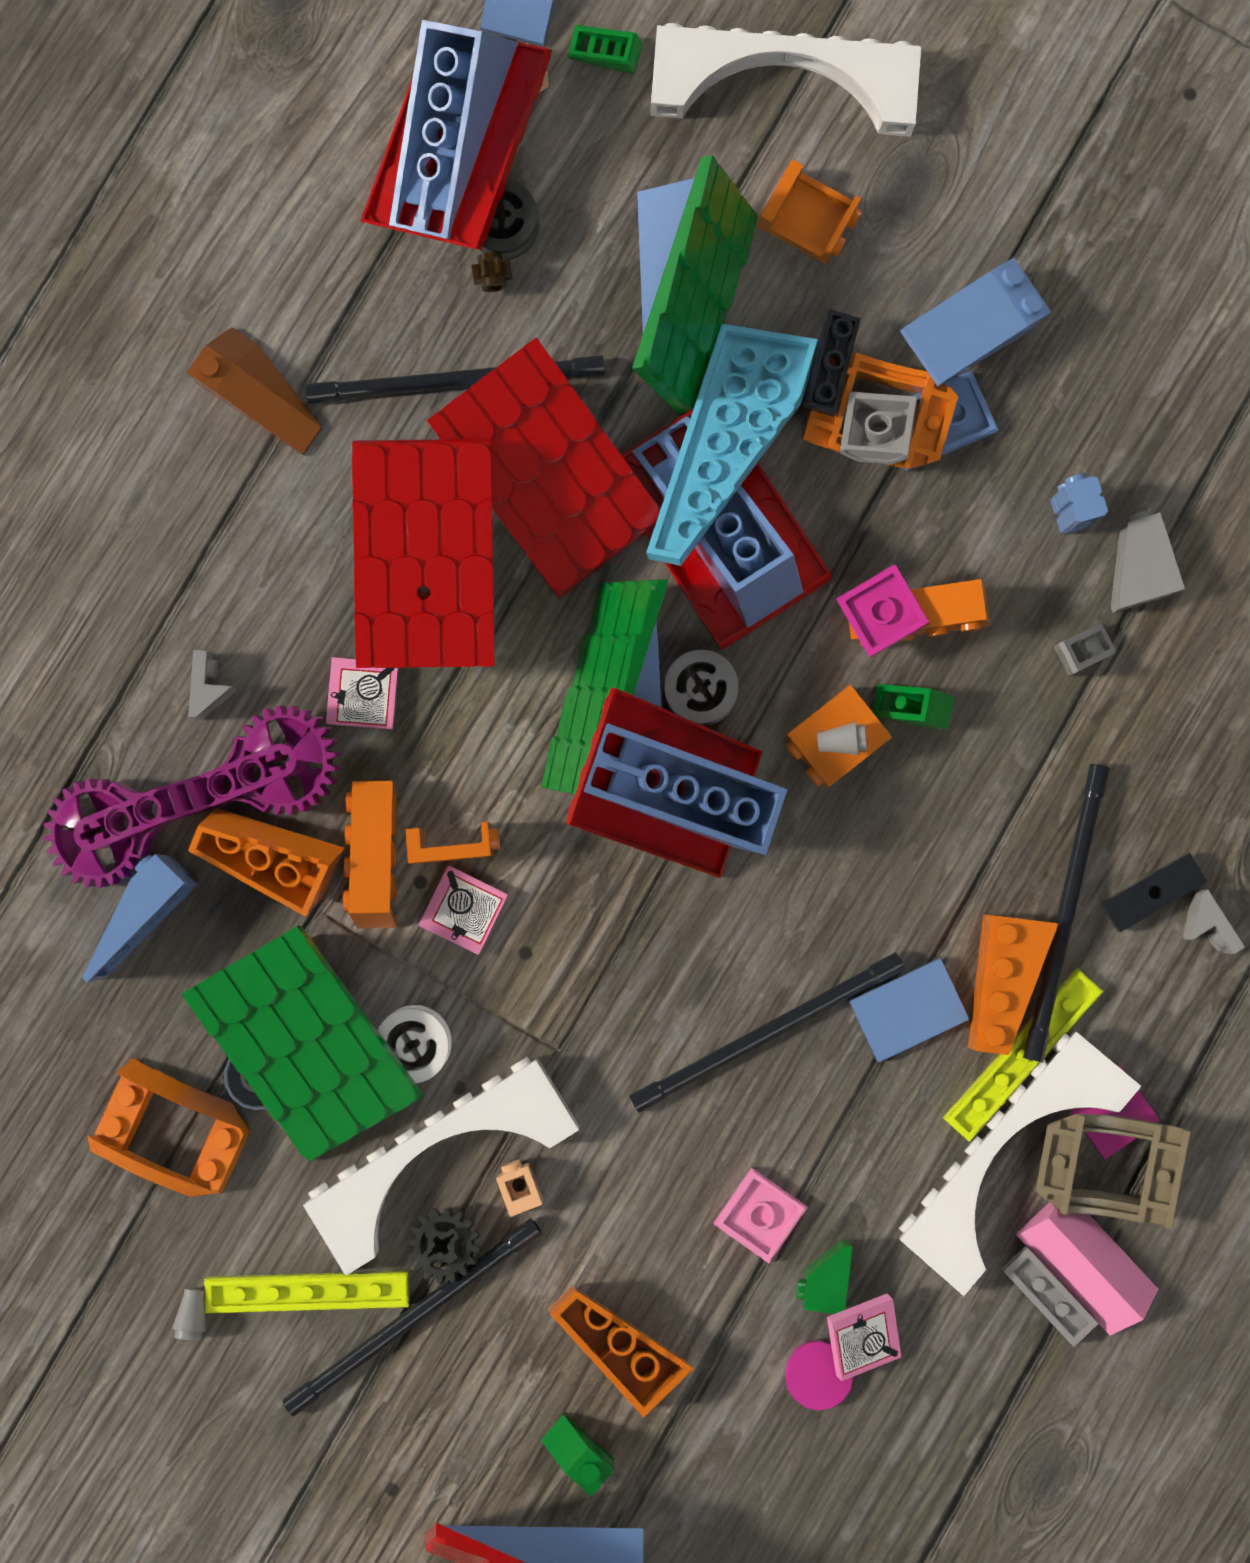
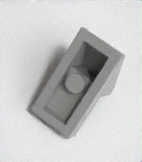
M1102 623L1054 646L1068 676L1117 653Z
M193 650L188 717L195 720H203L237 691L232 686L211 685L212 680L217 678L218 663L217 660H213L214 655L208 651Z
M1209 890L1193 892L1183 939L1193 940L1209 930L1208 939L1217 951L1220 952L1222 950L1226 954H1235L1245 948Z

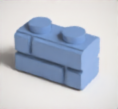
M1081 473L1065 479L1066 483L1057 486L1059 492L1050 501L1054 514L1059 516L1056 521L1060 533L1065 535L1088 528L1106 515L1108 509L1104 497L1100 496L1102 489L1098 477L1091 476L1086 478L1085 473Z

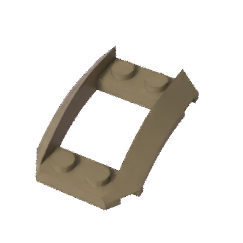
M1076 1114L1049 1123L1047 1125L1036 1192L1046 1201L1049 1200L1060 1211V1214L1083 1213L1120 1218L1144 1223L1145 1221L1163 1225L1166 1229L1172 1230L1191 1131L1140 1119L1099 1114ZM1082 1131L1117 1134L1151 1140L1141 1198L1106 1191L1072 1189Z

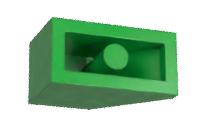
M877 684L872 712L879 719L919 727L948 730L954 697L931 688Z
M842 1239L805 1268L803 1279L798 1278L796 1299L801 1300L803 1310L836 1314L845 1310L853 1248L849 1240Z
M565 1413L541 1438V1441L565 1474L591 1497L614 1472V1458Z

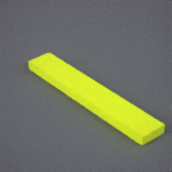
M1077 968L1058 988L1044 1058L1063 1034L1073 1027L1104 992ZM1034 1016L1016 1035L1010 1054H999L944 1115L943 1119L967 1141L970 1142L1039 1064L1037 1061L1023 1058L1028 1032L1032 1026Z
M409 1270L351 1272L346 1276L343 1272L213 1276L204 1279L205 1313L409 1307L410 1305Z

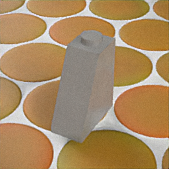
M1148 511L1136 513L1129 516V522L1120 528L1111 599L1112 613L1164 598L1185 589L1161 513L1150 516Z

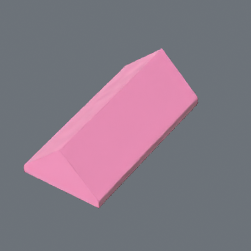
M1049 1202L1016 1233V1236L1108 1335H1113L1144 1320L1159 1289L1089 1214H1060V1211Z

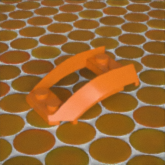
M856 352L851 355L837 414L832 417L809 410L805 425L801 428L803 441L840 453L842 434L839 432L855 378L896 389L922 393L915 415L908 459L894 464H885L910 469L940 460L958 395L950 386L947 387L944 383L937 386L927 371L892 364ZM829 358L830 365L836 367V361L833 358Z
M132 1058L116 1072V1074L121 1076L94 1136H87L90 1151L137 1176L190 1197L223 1193L251 1132L245 1119L241 1118L235 1108L236 1103L197 1089L158 1069H153L141 1063L136 1058ZM153 1093L216 1119L190 1177L162 1167L128 1150Z

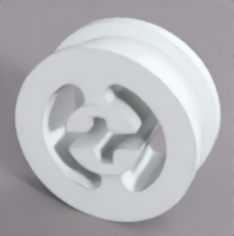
M408 1005L401 1007L391 1013L377 1030L415 1083L424 1082L436 1075L446 1063L451 1052L452 1036L448 1024L439 1013L426 1006ZM405 1021H417L425 1025L426 1029L417 1026L410 1027L406 1033L404 1031L397 1039L396 1049L391 1047V1033L396 1025ZM409 1038L420 1041L417 1049L415 1047L409 1049L406 1046ZM430 1039L435 1040L436 1054L431 1062L418 1067L402 1063L401 1059L408 1062L416 1061L420 1055L423 1056L429 1049Z

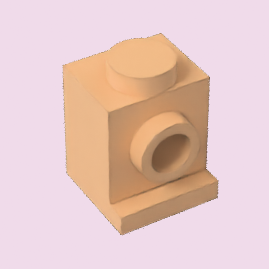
M519 1159L501 1166L502 1173L497 1174L496 1180L510 1217L543 1204L544 1199L529 1162L522 1165ZM515 1179H523L526 1184L525 1188L522 1190L515 1189L513 1186Z

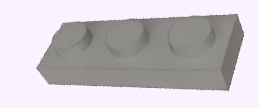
M1028 1247L1022 1248L1001 1268L1073 1347L1098 1325L1094 1318Z

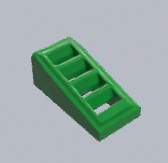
M575 25L567 57L571 60L635 74L642 42L638 34L634 32ZM585 37L590 38L587 52L582 51ZM598 40H601L600 53H595ZM613 43L615 44L613 55H609L611 44Z

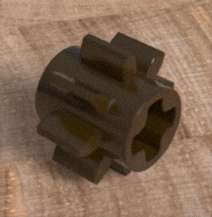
M500 252L480 254L477 257L478 264L471 265L474 285L481 284L482 291L498 292L506 289V280L513 279L510 259L503 260Z

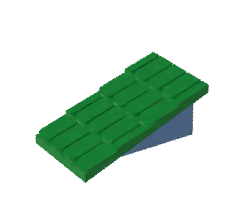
M713 155L701 157L695 178L637 192L643 336L632 370L681 416L690 410H694L721 325L724 324L727 310L733 305L741 267L747 264L758 218L756 212L744 196L741 195L739 189Z
M669 579L607 582L598 588L588 634H583L573 684L565 695L557 736H552L541 788L576 794L580 773L586 764L591 749L592 737L598 728L603 704L611 688H617L661 707L657 617Z
M301 925L294 927L181 993L211 1038H215L236 1070L244 1076L275 1122L278 1121L299 1153L308 1162L425 1097Z

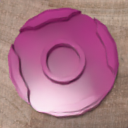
M815 1339L805 1341L796 1347L790 1354L784 1371L789 1392L794 1400L805 1408L818 1411L831 1409L841 1403L851 1390L853 1377L841 1381L836 1376L832 1346L826 1340Z

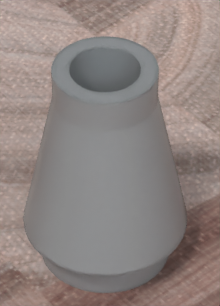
M855 721L827 731L817 732L819 752L859 755V752L867 751L865 724L857 725Z
M184 1289V1295L172 1327L175 1330L174 1338L202 1340V1334L206 1332L204 1290Z

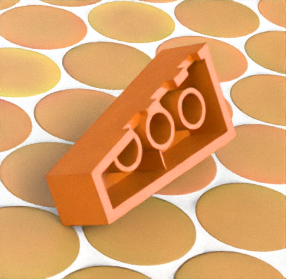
M982 579L912 589L914 597L930 624L900 642L913 640L914 635L927 634V637L947 635V631L961 630V632L981 630L982 627L991 626L986 588ZM849 622L851 640L860 642L861 647H863Z
M352 781V792L346 793V811L351 812V825L345 826V843L350 845V857H345L344 876L349 878V890H344L343 909L348 911L358 929L398 928V916H395L391 909V901L397 899L395 874H391L392 868H396L397 865L396 842L392 841V836L397 835V790L393 781Z
M216 808L198 825L188 851L306 917L322 899L344 851V847Z
M983 914L968 1048L980 1052L1010 1054L1058 923Z
M573 1285L548 1308L550 1315L643 1418L694 1369L688 1361Z

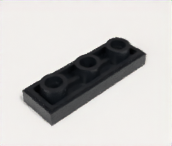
M832 309L826 311L802 408L832 417L837 414L861 318ZM829 358H833L836 361V367L830 365Z
M1186 853L1101 902V905L1117 932H1122L1207 883V880L1191 853ZM1152 886L1157 891L1153 899L1149 896V889Z

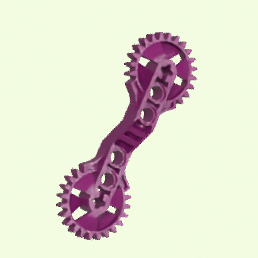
M279 705L276 706L275 711L273 709H263L264 717L253 715L252 720L255 726L243 725V729L248 735L235 737L227 760L219 768L202 775L158 787L148 792L134 790L120 781L111 782L110 784V779L97 780L95 778L86 779L85 782H74L73 788H64L62 790L64 797L53 799L58 809L47 810V813L53 817V822L44 823V827L51 829V834L43 837V839L51 841L53 846L46 852L47 854L56 853L58 857L54 860L53 866L64 865L61 875L69 876L73 874L72 883L76 884L84 881V887L86 888L93 886L102 888L108 887L109 884H120L121 878L132 877L130 869H135L139 863L136 858H145L150 852L151 844L156 834L164 826L180 819L222 807L235 801L249 803L263 812H270L274 808L275 815L284 814L285 811L288 815H295L298 809L301 812L310 811V804L313 806L322 804L319 795L330 796L331 793L326 784H337L338 782L331 776L332 771L341 770L340 766L333 764V759L340 757L341 753L332 752L331 749L332 746L338 743V739L327 738L332 728H320L323 718L313 717L311 719V710L303 709L300 712L299 706H289L287 710L286 706ZM278 722L287 743L273 744L269 729L270 723ZM289 756L290 760L285 763V766H276L275 762L283 761ZM308 763H322L323 769L308 766ZM256 764L259 765L261 769V777L259 778V780H257L253 774V770ZM300 775L305 797L297 800L287 780ZM227 776L230 778L232 783V787L229 792L225 789L224 782ZM88 794L97 809V813L83 818L79 798ZM154 802L158 806L157 816H154L152 812ZM125 814L129 819V825L127 828L123 824V817ZM63 826L72 827L74 830L63 829ZM100 828H106L107 832H102L96 835V832H98ZM111 848L115 869L107 873L95 850Z

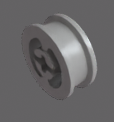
M709 650L690 651L677 658L670 666L664 684L665 698L673 713L702 726L712 725L724 719L734 707L738 695V678L733 666L720 654ZM705 665L715 670L713 674L704 671L696 672V677L701 684H709L707 694L711 700L715 697L717 684L723 683L726 687L724 699L712 710L699 712L688 708L687 704L690 702L704 705L707 701L701 692L697 694L693 692L696 685L691 676L687 680L686 692L679 693L676 690L677 682L682 673L693 666Z

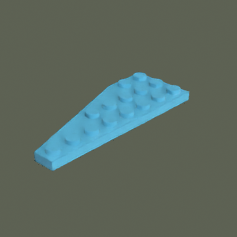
M728 324L721 325L646 552L648 559L680 566L683 564L802 403L814 362L818 339Z

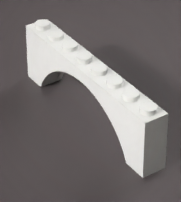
M668 23L664 26L657 25L650 116L683 119L699 96L718 81L734 73L761 66H791L821 74L846 89L867 111L878 134L911 137L916 124L921 46H913L912 43L906 41H899L894 44L880 43L876 39L850 41L842 36H832L828 39L814 38L813 35L806 33L787 36L781 35V33L776 31H766L762 34L749 33L742 28L723 31L716 30L711 26L685 28L677 23Z
M1077 1032L1072 1033L1070 1037L1066 1033L1063 1034L1052 1047L1056 1051L1053 1057L1048 1062L1043 1060V1063L1039 1062L1030 1073L1034 1077L1031 1083L1026 1088L1021 1084L1008 1100L1013 1104L1005 1113L999 1110L987 1123L986 1126L991 1130L983 1139L977 1136L965 1149L969 1156L961 1165L954 1162L943 1175L947 1182L939 1191L933 1187L924 1197L921 1204L925 1207L916 1217L911 1213L899 1227V1230L903 1232L899 1239L963 1296L986 1271L976 1240L975 1209L979 1188L985 1172L1000 1148L1015 1133L1029 1123L1057 1111L1091 1107L1120 1112L1141 1087V1085Z
M528 1057L523 1058L510 1067L513 1071L510 1075L501 1079L499 1074L481 1085L484 1089L481 1093L472 1097L470 1092L453 1102L455 1109L444 1115L441 1110L424 1120L426 1127L415 1133L412 1128L395 1138L396 1146L387 1151L384 1146L380 1147L366 1156L367 1164L359 1169L353 1164L337 1175L339 1178L338 1182L330 1187L324 1182L308 1193L310 1199L303 1206L345 1276L369 1262L378 1254L379 1221L386 1196L402 1169L431 1145L453 1135L469 1131L502 1130L527 1136L551 1148L579 1131L580 1126L538 1057L532 1061Z

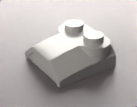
M850 392L840 454L857 462L894 464L908 459L915 424L917 397Z

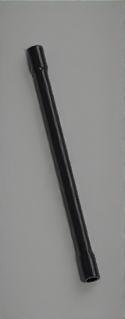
M603 355L554 361L565 377L582 378L605 375ZM497 367L347 382L306 384V395L308 403L313 404L339 401L340 399L471 387Z
M1090 764L1084 788V800L1055 922L1058 923L1049 948L1033 1023L1028 1032L1023 1058L1043 1063L1048 1043L1049 1026L1100 802L1105 793L1110 768L1104 765Z
M894 952L870 965L861 973L668 1077L645 1086L629 1095L637 1112L640 1113L663 1101L668 1095L870 986L879 984L904 971L905 967L898 954Z
M529 1218L507 1234L504 1240L477 1259V1265L469 1264L467 1266L470 1272L469 1275L463 1276L457 1273L458 1281H446L311 1381H307L285 1397L283 1404L289 1414L293 1417L315 1402L329 1388L513 1253L519 1252L541 1236L542 1231L532 1218Z

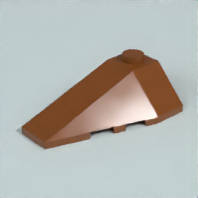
M232 327L206 344L187 371L195 383L303 456L322 430L321 426L260 346Z

